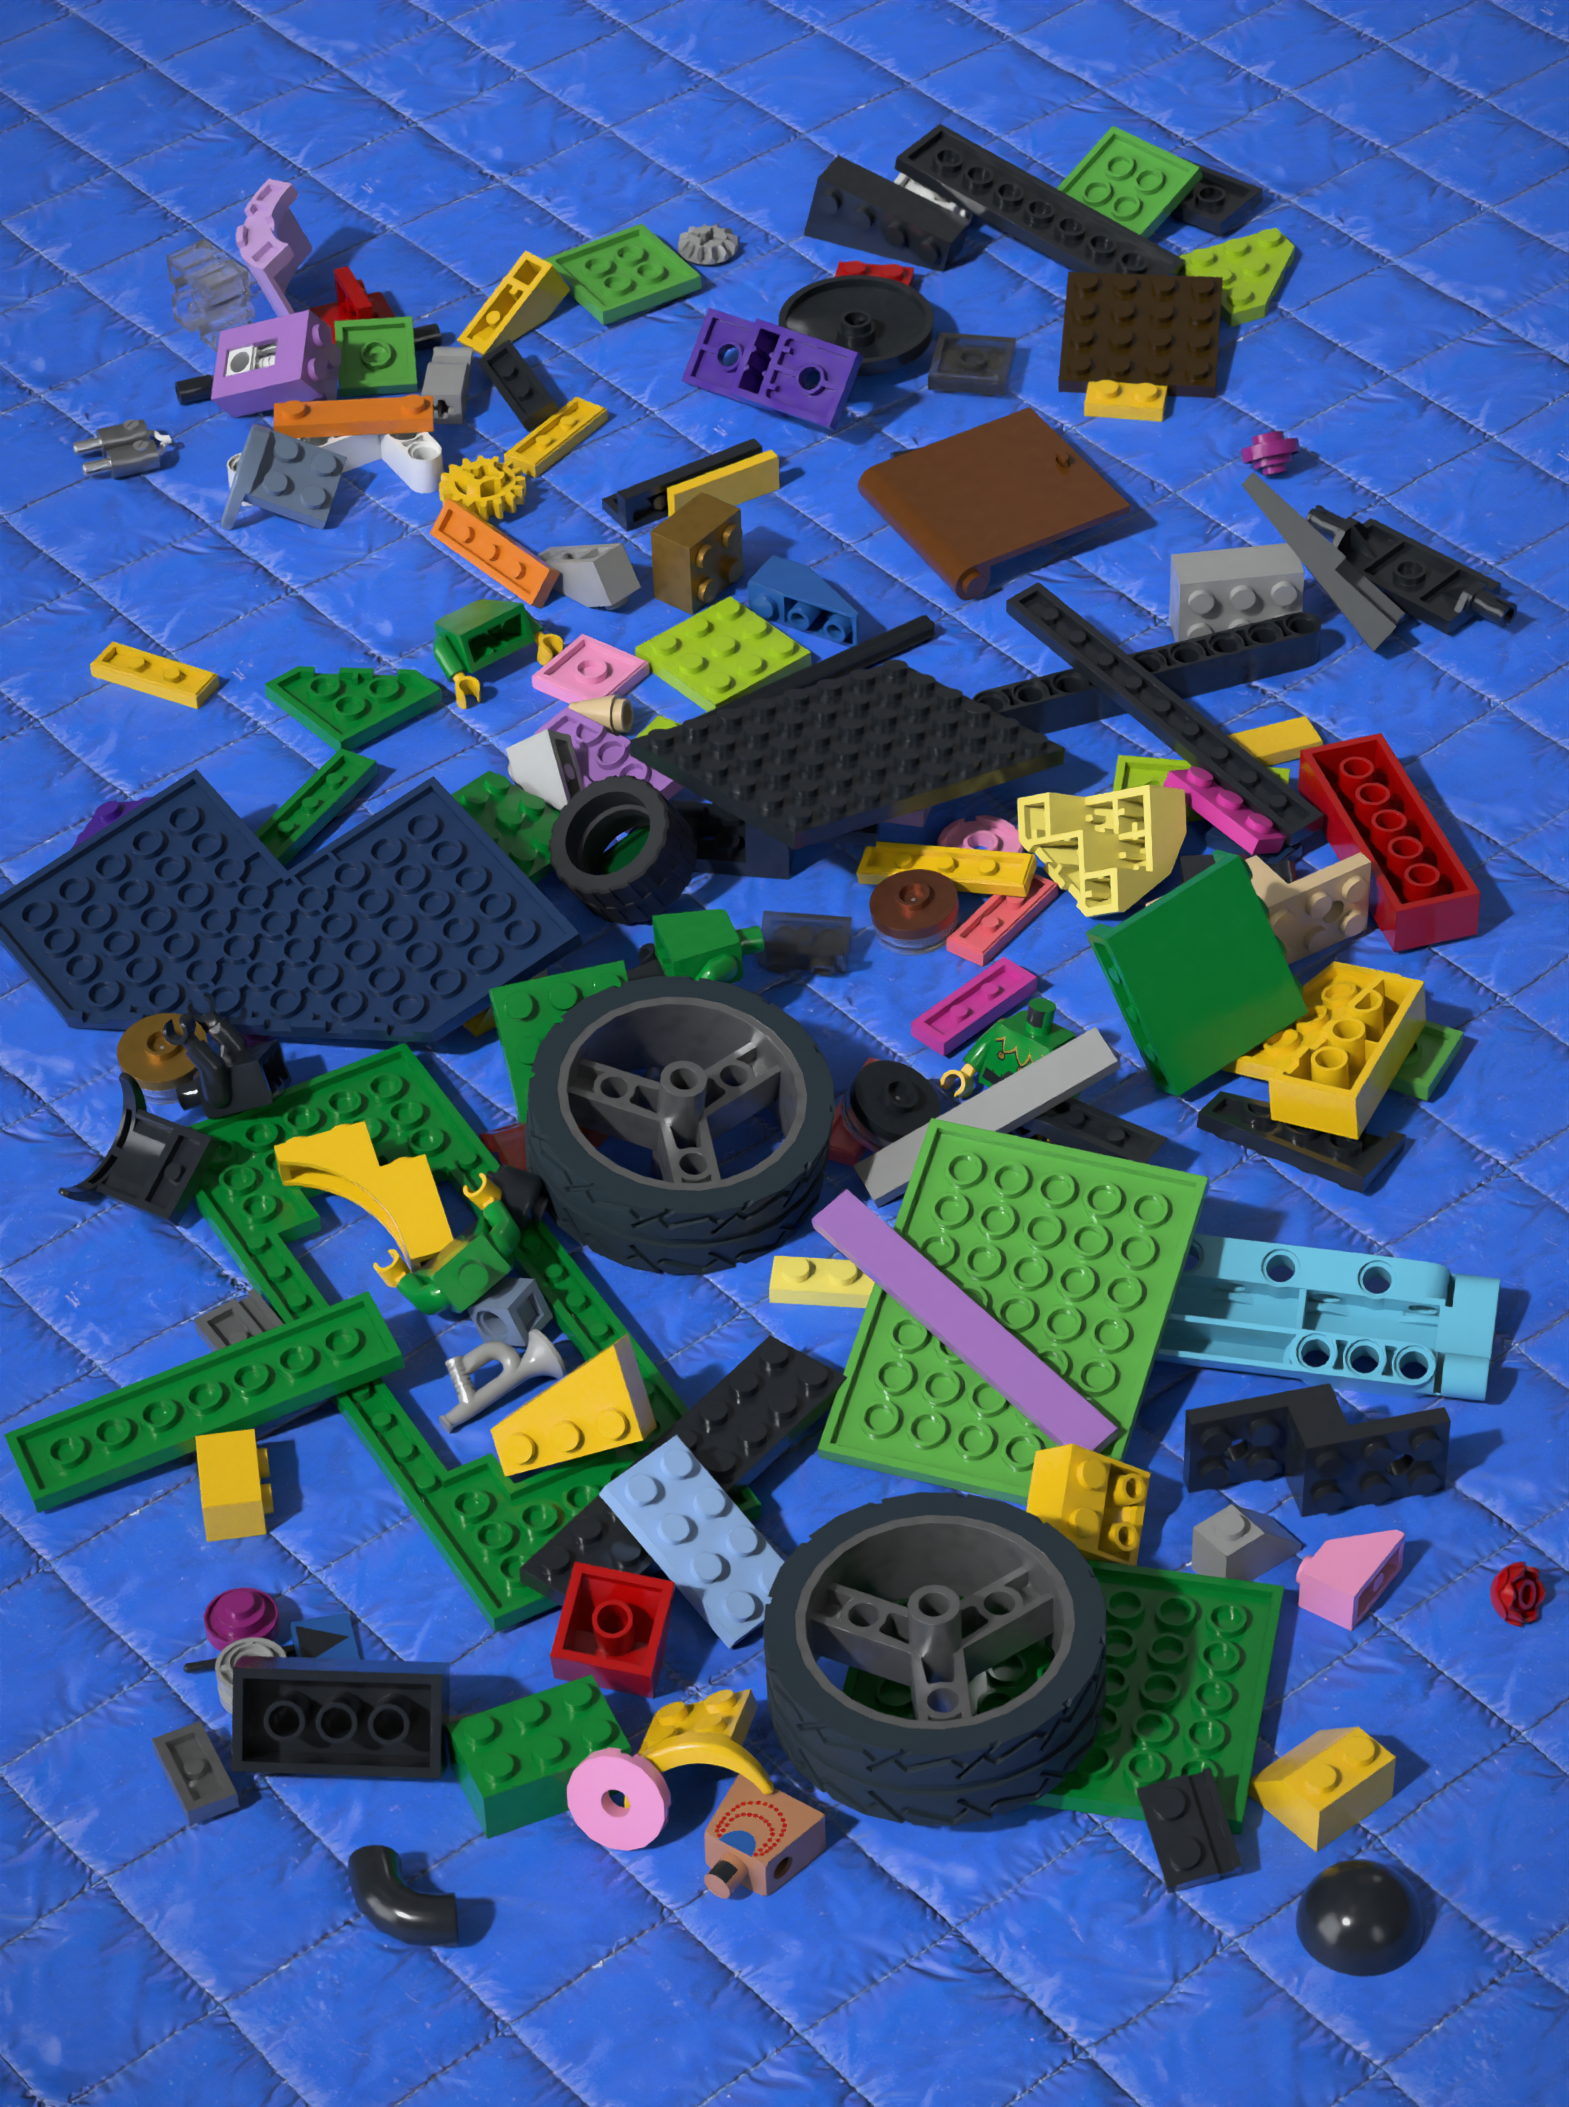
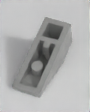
M622 543L549 547L536 555L560 572L553 589L586 607L605 606L606 610L616 609L629 601L628 595L641 588Z

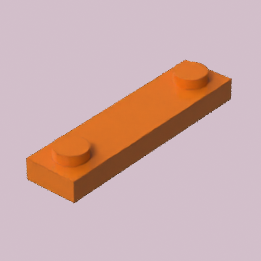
M412 394L405 397L308 402L291 400L285 403H274L273 429L293 438L434 432L433 395L420 396Z
M447 498L430 532L436 539L534 607L543 608L560 574L559 571L459 501Z

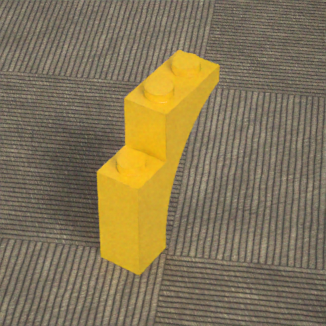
M365 1121L355 1124H340L330 1131L308 1137L297 1136L283 1144L274 1146L278 1171L283 1186H303L331 1192L365 1209L394 1238L404 1255L410 1273H415L454 1240L426 1155L401 1157L390 1164L379 1166Z

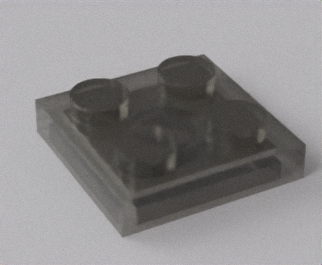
M939 332L928 374V389L941 390L946 393L968 392L980 393L985 396L1006 395L1016 354V338Z

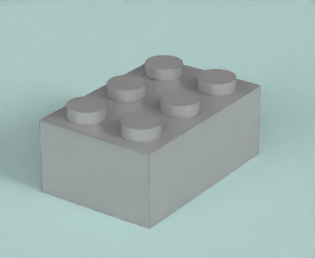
M1287 543L1171 554L1169 623L1175 642L1302 612L1304 569L1301 560Z

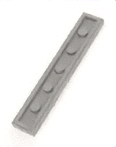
M1094 1027L936 1119L1007 1134L1121 1068L1097 1028ZM929 1123L853 1166L877 1208L906 1192Z

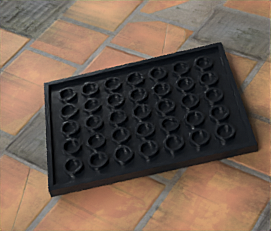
M887 660L883 662V665L871 669L853 670L850 672V675L844 677L823 679L818 681L817 685L803 689H789L783 695L770 699H755L749 705L743 707L722 709L716 715L702 719H688L682 725L669 729H654L648 735L630 740L631 757L794 850L1064 764L1065 753L1064 747L1048 740L1046 735L1025 728L1017 720L1002 716L991 710L990 706L978 703L964 696L960 690L949 688L937 682L933 676L922 674L901 660Z

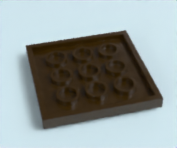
M1068 272L1059 370V392L1086 393L1089 382L1112 380L1116 383H1151L1158 386H1167V396L1215 398L1223 277Z

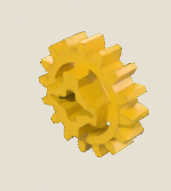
M482 455L478 456L475 462L464 458L462 459V466L451 464L449 465V473L441 474V482H439L440 501L443 502V506L447 498L459 501L486 521L492 515L498 519H503L504 511L515 513L517 512L516 504L523 505L525 503L524 495H527L526 479L522 474L521 467L513 468V461L511 460L499 463L498 456L487 459Z

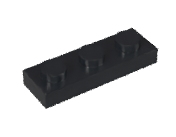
M509 339L477 361L528 433L560 410Z

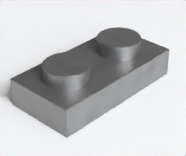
M201 1721L152 1738L154 1754L190 1825L239 1807L237 1792Z

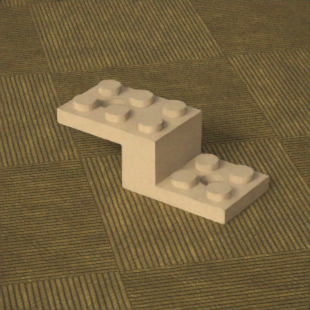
M1361 852L1290 884H1287L1257 855L1245 860L1253 874L1251 883L1255 892L1269 909L1270 918L1268 921L1273 933L1282 941L1287 950L1285 960L1288 965L1367 930L1371 861ZM1159 898L1146 903V907L1151 903L1155 902L1156 900H1158Z

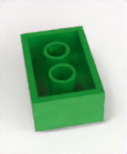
M592 1674L446 1724L450 1766L487 1839L570 1811L567 1798L568 1783L573 1771L592 1752L611 1747L623 1749L620 1753L632 1756L631 1746ZM609 1790L610 1796L621 1793L618 1790Z

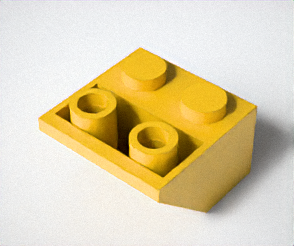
M1073 1443L1035 1452L1026 1512L1037 1516L1043 1524L1047 1522L1074 1543L1085 1559L1136 1566L1151 1473Z

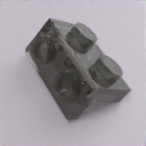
M763 911L761 932L764 940V952L756 953L759 967H765L767 970L775 973H787L791 969L809 970L812 974L818 976H832L835 972L847 973L853 928L852 917Z

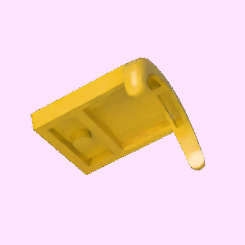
M729 1689L721 1690L711 1694L704 1701L685 1705L684 1702H673L655 1713L638 1751V1755L649 1760L660 1773L686 1764H712L728 1768L743 1775L753 1782L765 1795L774 1792V1784L769 1774L753 1755L742 1747L758 1708L751 1689L736 1693ZM625 1795L624 1807L630 1808V1802Z

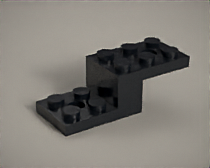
M672 800L671 804L691 826L694 832V839L697 841L698 850L696 858L698 860L696 869L693 872L789 880L795 853L794 849L715 804ZM881 822L821 842L876 847ZM706 836L715 837L711 840L702 839V837Z
M1330 1383L1186 1410L1183 1480L1188 1493L1284 1475L1301 1517L1322 1513L1327 1514L1369 1504H1379L1384 1501L1410 1496L1426 1495L1431 1492L1445 1490L1451 1420L1445 1407L1348 1425ZM1243 1439L1237 1445L1231 1446L1233 1441ZM1405 1454L1403 1457L1394 1460L1395 1456Z

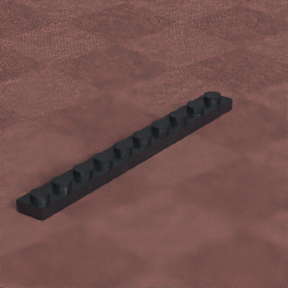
M1037 582L1006 600L1007 614L1191 766L1208 771L1213 776L1215 783L1224 790H1229L1239 795L1243 799L1242 804L1251 811L1269 818L1273 823L1272 827L1286 837L1284 842L1288 846L1292 847L1323 827L1324 814L1041 583Z

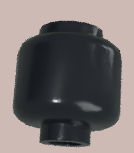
M506 1164L501 1165L496 1172H487L486 1176L501 1189L500 1201L506 1206L520 1229V1233L528 1229L531 1221L541 1223L549 1197L541 1194L543 1182L540 1176Z

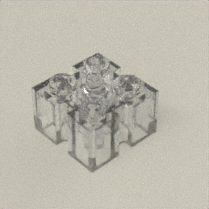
M206 239L166 255L169 282L175 285V293L171 294L174 320L191 333L199 331L200 340L217 352L220 331L254 323L255 309L248 298L251 297L250 287L257 284V281L250 270L239 265L231 258L228 259L223 250L216 248Z

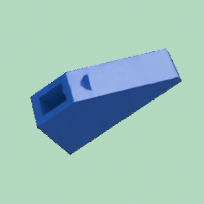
M772 555L749 579V609L761 618L847 647L860 643L859 612L809 566Z

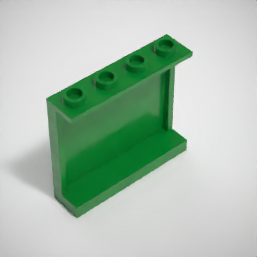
M1218 849L1212 852L1215 864L1117 926L1110 927L1099 923L1085 932L1156 1089L1178 1097L1308 1013L1302 998L1304 996V989L1297 977L1291 973L1285 960L1287 950L1282 941L1274 935L1268 921L1270 918L1269 909L1265 902L1257 896L1251 883L1253 874L1250 866L1240 855Z

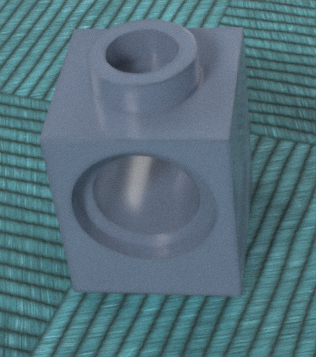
M503 1277L467 1308L483 1343L502 1341L511 1346L527 1347L528 1333L535 1328L541 1331L553 1318L535 1279Z

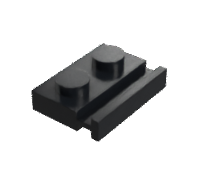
M1210 1767L1194 1775L1188 1776V1774L1136 1789L1168 1894L1217 1880L1219 1876L1234 1872V1874L1242 1872V1864Z

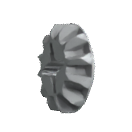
M703 223L702 227L699 228L691 226L688 232L680 234L678 242L679 254L687 261L700 265H714L727 261L738 251V236L733 235L731 228L721 229L719 224L707 226Z

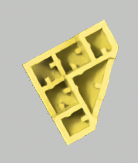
M1144 785L1088 797L1047 792L1017 798L1019 842L1028 852L1035 853L1045 864L1043 869L1055 883H1058L1062 890H1068L1078 901L1076 906L1086 917L1092 918L1125 912L1168 877L1172 872L1187 833L1185 789Z

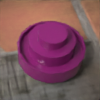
M1283 431L1252 437L1253 446L1241 449L1243 464H1253L1254 470L1262 469L1263 476L1287 472L1286 464L1293 462L1292 455L1301 452L1298 438L1285 439Z
M241 1587L230 1589L217 1595L207 1605L203 1616L207 1640L219 1651H222L231 1643L244 1638L259 1637L273 1641L277 1637L280 1628L276 1602L269 1594L254 1588Z

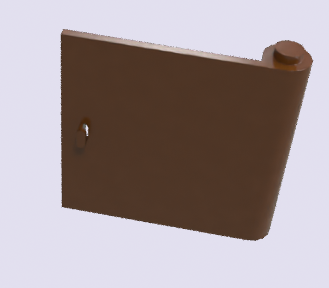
M1031 407L878 463L868 468L858 481L859 494L945 584L963 600L974 599L986 590L991 577L990 566L1131 512V505Z

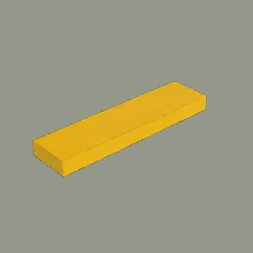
M877 841L876 847H865L856 874L859 883L878 885L887 877L898 872L926 869L945 875L953 882L958 892L1027 897L1037 867L1035 854Z

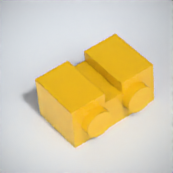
M255 1429L195 1436L202 1512L207 1542L266 1535L265 1514L274 1513L271 1483L261 1484V1478L270 1477L267 1447L257 1449Z

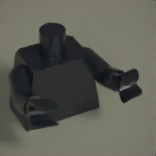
M204 993L203 995L210 1005V1010L206 1013L197 1012L192 1001L189 1000L187 1006L188 1013L183 1014L179 1019L180 1026L183 1029V1036L176 1034L172 1019L166 1022L162 1031L165 1040L173 1045L182 1044L187 1050L185 1054L198 1069L193 1076V1081L179 1084L176 1087L177 1098L184 1111L202 1106L206 1117L213 1119L274 1103L292 1082L278 1039L247 1048L246 1040L225 1016L221 1018L215 1011L216 1001L209 993ZM195 1019L204 1021L209 1027L208 1032L219 1044V1057L204 1040L200 1041L194 1034L196 1029Z

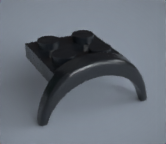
M122 1072L119 1076V1081L123 1092V1111L117 1135L109 1152L98 1168L87 1179L72 1187H60L58 1194L81 1202L94 1201L105 1197L178 1227L221 1144L208 1135L147 1112L145 1097L138 1082L128 1073Z

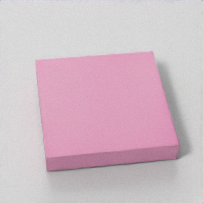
M581 634L532 676V687L568 704L616 694L623 697L649 675V662L585 634Z

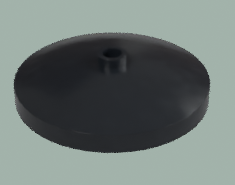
M871 275L837 276L809 284L786 300L778 317V324L781 327L863 355L864 357L857 376L886 373L913 362L927 350L934 334L933 311L929 302L921 293L899 281Z

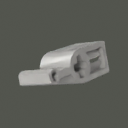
M434 347L432 362L428 363L422 390V396L433 395L434 424H463L470 390V371L474 359L473 347Z

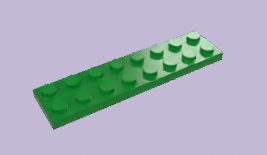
M367 1291L6 1433L4 1436L37 1513H40L196 1451L195 1436L254 1428L405 1368L401 1351L372 1296Z

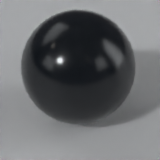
M1366 1859L1342 1861L1321 1871L1304 1890L1298 1903L1295 1918L1298 1938L1311 1957L1331 1970L1352 1976L1382 1975L1402 1967L1416 1955L1425 1935L1423 1907L1409 1881L1393 1868L1383 1863Z

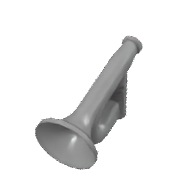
M535 1328L528 1333V1346L522 1358H520L518 1352L511 1345L502 1341H489L479 1345L464 1356H457L447 1360L445 1364L448 1372H450L449 1375L451 1381H453V1386H455L454 1389L460 1403L445 1416H439V1422L450 1433L454 1427L471 1419L532 1377L551 1376L562 1379L567 1375V1370L560 1354L551 1341ZM497 1360L501 1362L504 1368L503 1372L476 1391L469 1375L490 1361Z

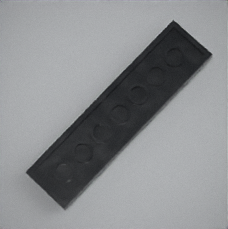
M942 124L936 126L896 157L895 170L1076 272L1179 276L1183 273L1186 260Z
M769 1336L622 1473L677 1435L730 1499L733 1500L833 1405L836 1393L847 1377L782 1341ZM598 1495L519 1568L521 1583L563 1607L574 1562L653 1577L661 1568L601 1496Z

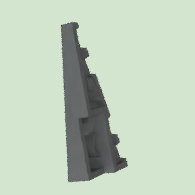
M1252 472L1242 483L1243 488L1369 649L1375 651L1397 627L1395 623L1405 613L1347 561L1345 555Z

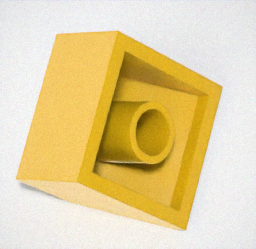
M1359 1726L1319 1730L1253 1776L1250 1781L1249 1796L1317 1853L1393 1798L1396 1757Z

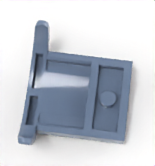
M254 424L250 429L233 478L221 519V527L225 530L233 528L241 504L244 501L323 530L347 457L271 430L266 426Z

